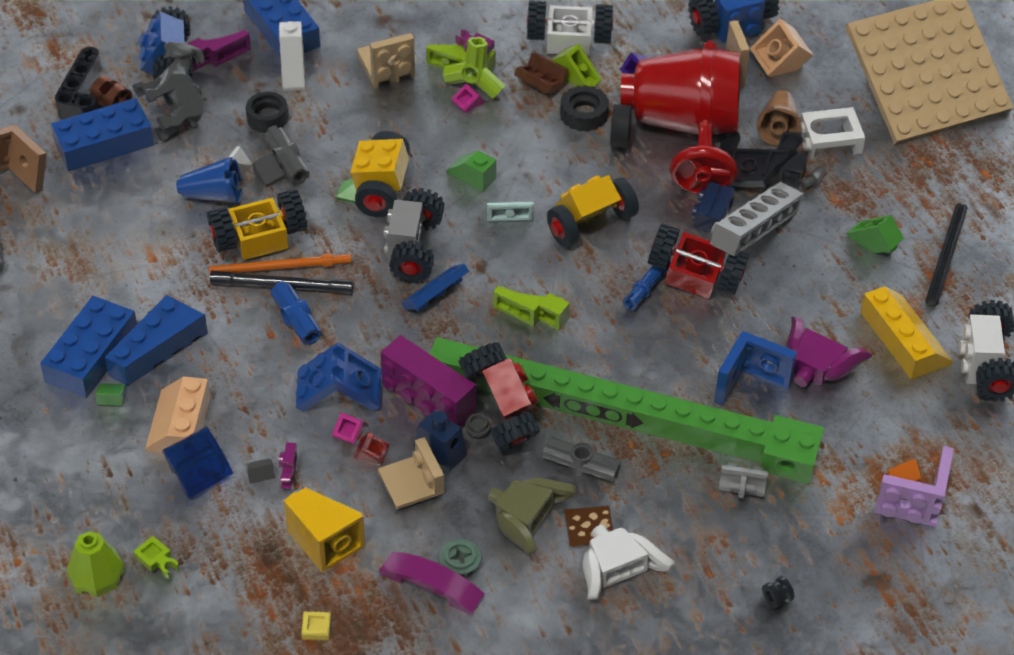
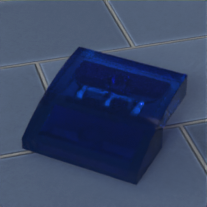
M207 426L162 450L171 472L176 474L185 496L188 498L233 474L223 451Z

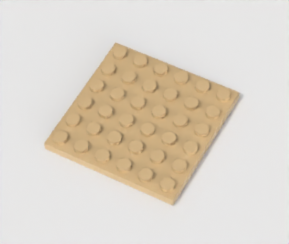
M932 0L850 22L845 26L894 144L1006 113L1014 108L967 0Z

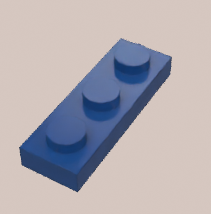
M465 263L450 267L402 301L404 309L420 311L429 305L427 301L431 298L436 299L445 294V288L462 282V276L469 272Z

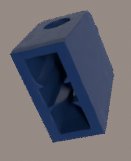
M432 411L417 426L415 440L425 437L437 462L447 470L451 471L467 456L462 429L449 420L445 412Z

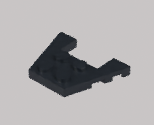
M739 131L719 135L720 149L726 151L735 160L738 169L735 182L729 187H767L804 141L803 133L783 132L777 149L737 148L741 139Z

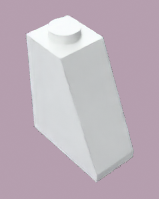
M279 22L283 91L305 90L301 22Z

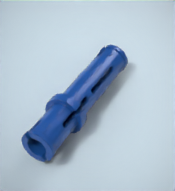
M671 260L666 270L652 265L644 277L634 283L632 291L623 299V304L627 309L635 310L639 303L650 295V290L669 269Z

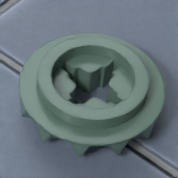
M466 539L449 541L440 550V565L458 574L467 576L469 572H476L477 567L481 564V551L475 543ZM457 552L464 558V564L456 560Z

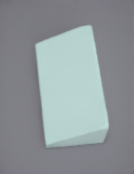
M487 203V221L533 220L534 203Z

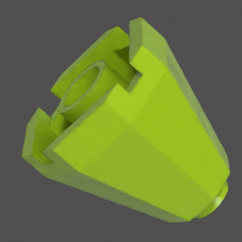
M88 531L79 535L66 569L67 577L76 593L83 594L84 591L88 592L90 596L99 597L118 588L121 574L123 576L125 572V566L116 549L99 533Z

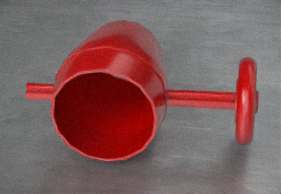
M712 40L704 43L703 49L697 48L642 59L636 64L635 73H622L621 105H631L632 109H634L635 119L639 123L698 136V146H691L680 151L672 159L669 168L672 181L681 189L694 194H700L702 189L706 190L710 182L720 184L722 187L724 185L729 187L735 182L738 173L735 160L726 151L712 147V136L738 132L740 52L716 49L717 44L712 43Z

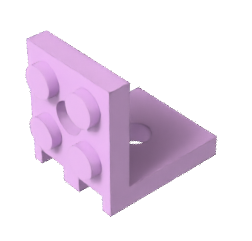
M943 446L933 485L884 474L875 513L936 527L945 497L954 448Z

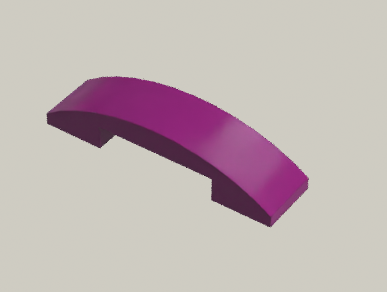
M391 552L379 570L380 575L400 584H403L404 580L440 595L448 599L449 606L471 616L485 596L482 590L458 573L434 561L409 553Z

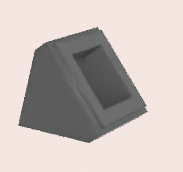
M270 458L249 462L245 465L250 484L275 478L273 462Z

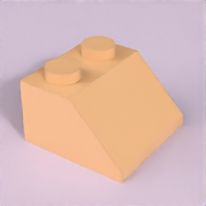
M779 19L750 47V50L769 77L799 70L813 56L796 29L782 19Z

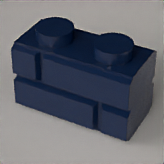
M710 182L706 190H701L698 198L700 204L694 205L691 218H694L695 229L708 230L711 233L713 225L729 214L734 202V188L725 185L722 187L720 184Z

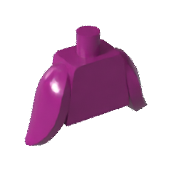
M791 317L792 326L786 347L797 352L794 381L801 387H806L810 381L823 385L826 381L844 378L861 363L872 357V354L865 348H853L847 351L848 347L808 328L804 330L803 320L798 317Z

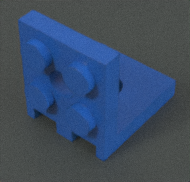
M742 331L718 371L714 403L722 406L725 404L742 372L788 390L792 384L797 352L768 341L765 338Z
M339 342L323 353L318 354L314 359L298 369L296 408L302 412L336 390L373 412L381 407V368Z

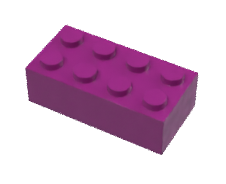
M399 335L380 352L382 384L384 387L400 395L405 402L419 408L424 415L428 416L432 411H443L447 414L449 420L463 429L467 419L476 413V384L402 335Z

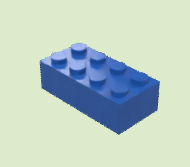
M243 0L244 12L280 59L279 22H301L304 53L321 47L319 26L298 0Z
M137 98L51 123L54 143L68 172L154 146L151 125Z
M92 296L40 362L44 382L87 398L107 372L105 356L137 325L135 311Z

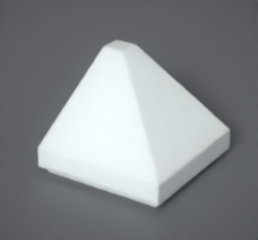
M240 146L235 147L229 157L236 159L242 173L250 169L252 163Z

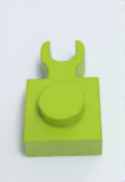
M153 535L133 551L134 558L148 570L153 572L159 568L162 575L167 579L171 578L167 568L173 567L179 571L178 562L170 558L171 550Z

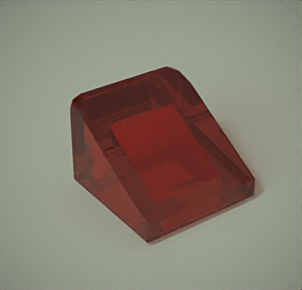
M368 432L360 439L353 458L381 465L390 444Z

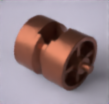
M106 75L98 77L90 88L89 94L95 97L96 103L104 107L132 99L130 89Z

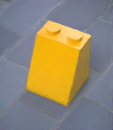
M306 487L290 494L283 500L287 532L321 572L326 571L365 547L364 516L361 512Z

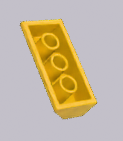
M886 286L864 293L860 313L911 380L953 364V360L902 294Z

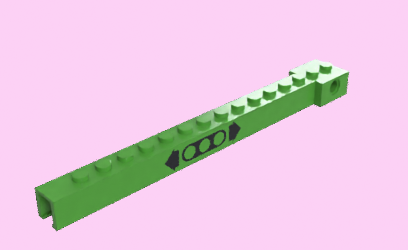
M436 337L429 354L465 377L458 361L465 354L479 348ZM505 354L507 359L511 358L514 363L519 362L524 368L529 379L525 383L530 385L531 389L533 388L539 401L535 404L537 406L761 463L764 471H768V474L807 484L811 482L824 432V427L778 415H775L773 422ZM485 376L476 380H470L476 384V390L493 394Z

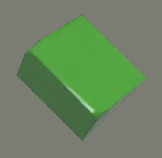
M101 383L95 393L97 405L122 406L126 384Z

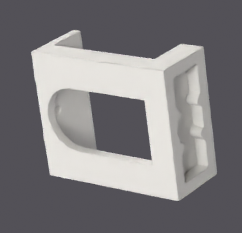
M853 107L801 113L802 127L800 132L804 136L803 148L804 151L808 152L810 160L814 159L815 149L850 145L854 155L863 153L865 135ZM843 119L842 126L845 132L818 134L812 131L810 126L817 121Z

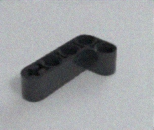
M85 47L79 52L55 94L57 113L61 119L97 110L95 97L89 94L93 82L98 78L102 70L99 50L95 47Z

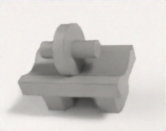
M728 462L726 465H722L718 490L739 493L738 498H744V494L764 497L768 471H764L763 467L753 466L749 469L742 468L737 463Z

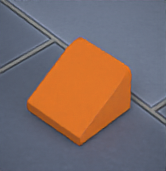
M915 459L888 469V475L921 483V475Z

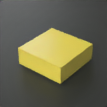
M303 612L302 640H329L331 612Z

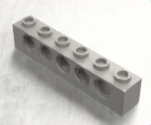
M782 182L769 187L767 191L762 194L760 193L755 199L749 200L744 206L738 207L735 212L726 215L724 219L716 222L711 229L712 238L710 244L732 256H736L797 214L804 193Z

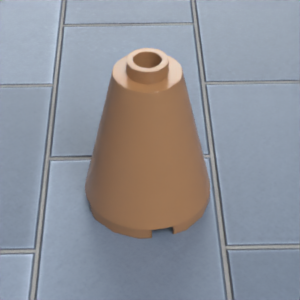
M785 90L776 91L757 119V131L761 135L762 140L770 145L778 146L783 132L801 131V119L791 93Z

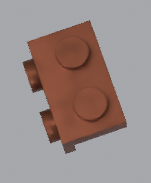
M533 52L530 55L528 64L516 67L514 75L521 78L523 83L538 87L542 93L551 94L563 89L569 70Z

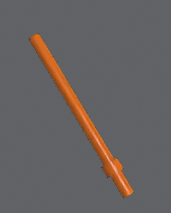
M332 253L322 254L321 257L209 266V273H211V270L243 273L314 266L330 268L333 265L350 264L351 254L332 256Z

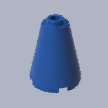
M228 157L183 174L176 182L177 192L183 198L238 203L241 201L243 189H238V182L242 181L238 162L233 157Z

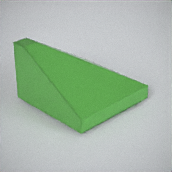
M352 179L342 182L336 195L337 200L355 203L356 188Z

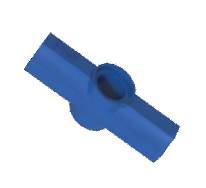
M281 281L275 284L274 288L270 290L271 296L280 308L281 316L286 326H292L303 344L312 345L316 343L322 336L321 330L312 318L307 302L304 299H299L289 283Z

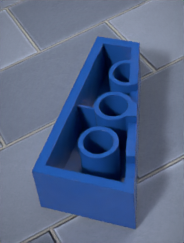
M166 295L105 356L108 376L122 384H126V386L131 385L152 371L153 366L157 363L166 362L172 358L171 354L178 349H185L198 336L202 338L208 334L205 314Z

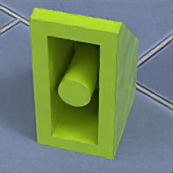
M580 44L562 50L552 59V61L569 70L565 81L574 86L587 85L594 87L602 80Z

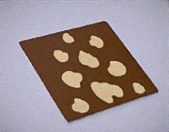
M609 506L565 509L571 547L590 545V540L594 538L592 531L599 525H604L609 532L613 531Z

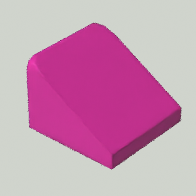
M465 84L451 99L465 113L485 102L468 84Z
M341 412L332 436L355 445L365 430L367 423Z

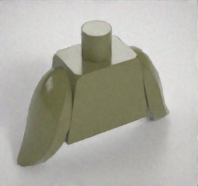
M532 478L525 481L514 480L506 491L493 487L489 493L488 501L496 504V521L502 533L530 556L536 551L532 538L554 507V503L563 502L574 496L576 485L543 478Z

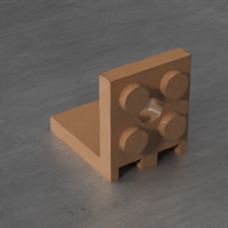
M15 124L1 128L0 171L10 169L35 193L42 191L47 153Z

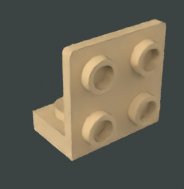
M425 437L415 440V451L412 452L413 457L378 469V473L396 509L444 494V474Z

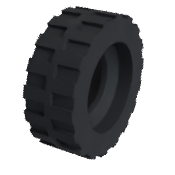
M583 85L575 86L563 93L560 101V118L566 126L577 131L589 132L590 130H597V128L602 127L607 122L609 99H607V95L602 90L596 89L593 86ZM587 104L595 107V111L582 113L574 110V106Z

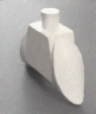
M599 525L592 531L594 538L590 540V547L585 551L582 560L583 573L588 588L587 599H598L601 586L602 588L608 587L643 573L648 568L656 571H668L675 565V561L641 535L628 533L624 528H618L609 532L604 525Z

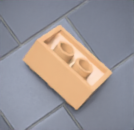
M181 377L161 390L145 452L196 456L210 402L208 379Z

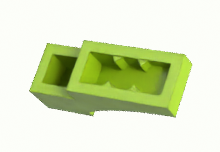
M499 285L493 291L494 308L533 327L540 321L560 330L569 319L570 302L551 293L547 296L528 295Z

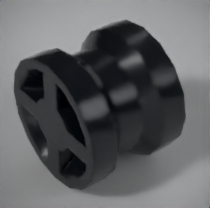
M784 576L776 578L774 583L767 582L762 585L763 596L768 605L773 609L781 606V603L784 601L790 602L794 600L793 587Z

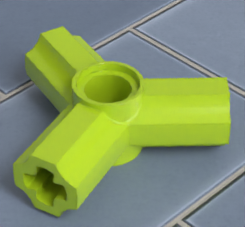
M471 37L468 40L465 62L449 64L443 68L445 82H448L450 85L463 82L476 84L492 100L506 86L489 70L486 61L488 43L481 37Z

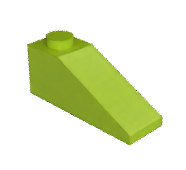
M427 45L426 63L443 69L449 64L465 62L467 52L464 51V46ZM494 50L486 57L491 72L496 67V51Z

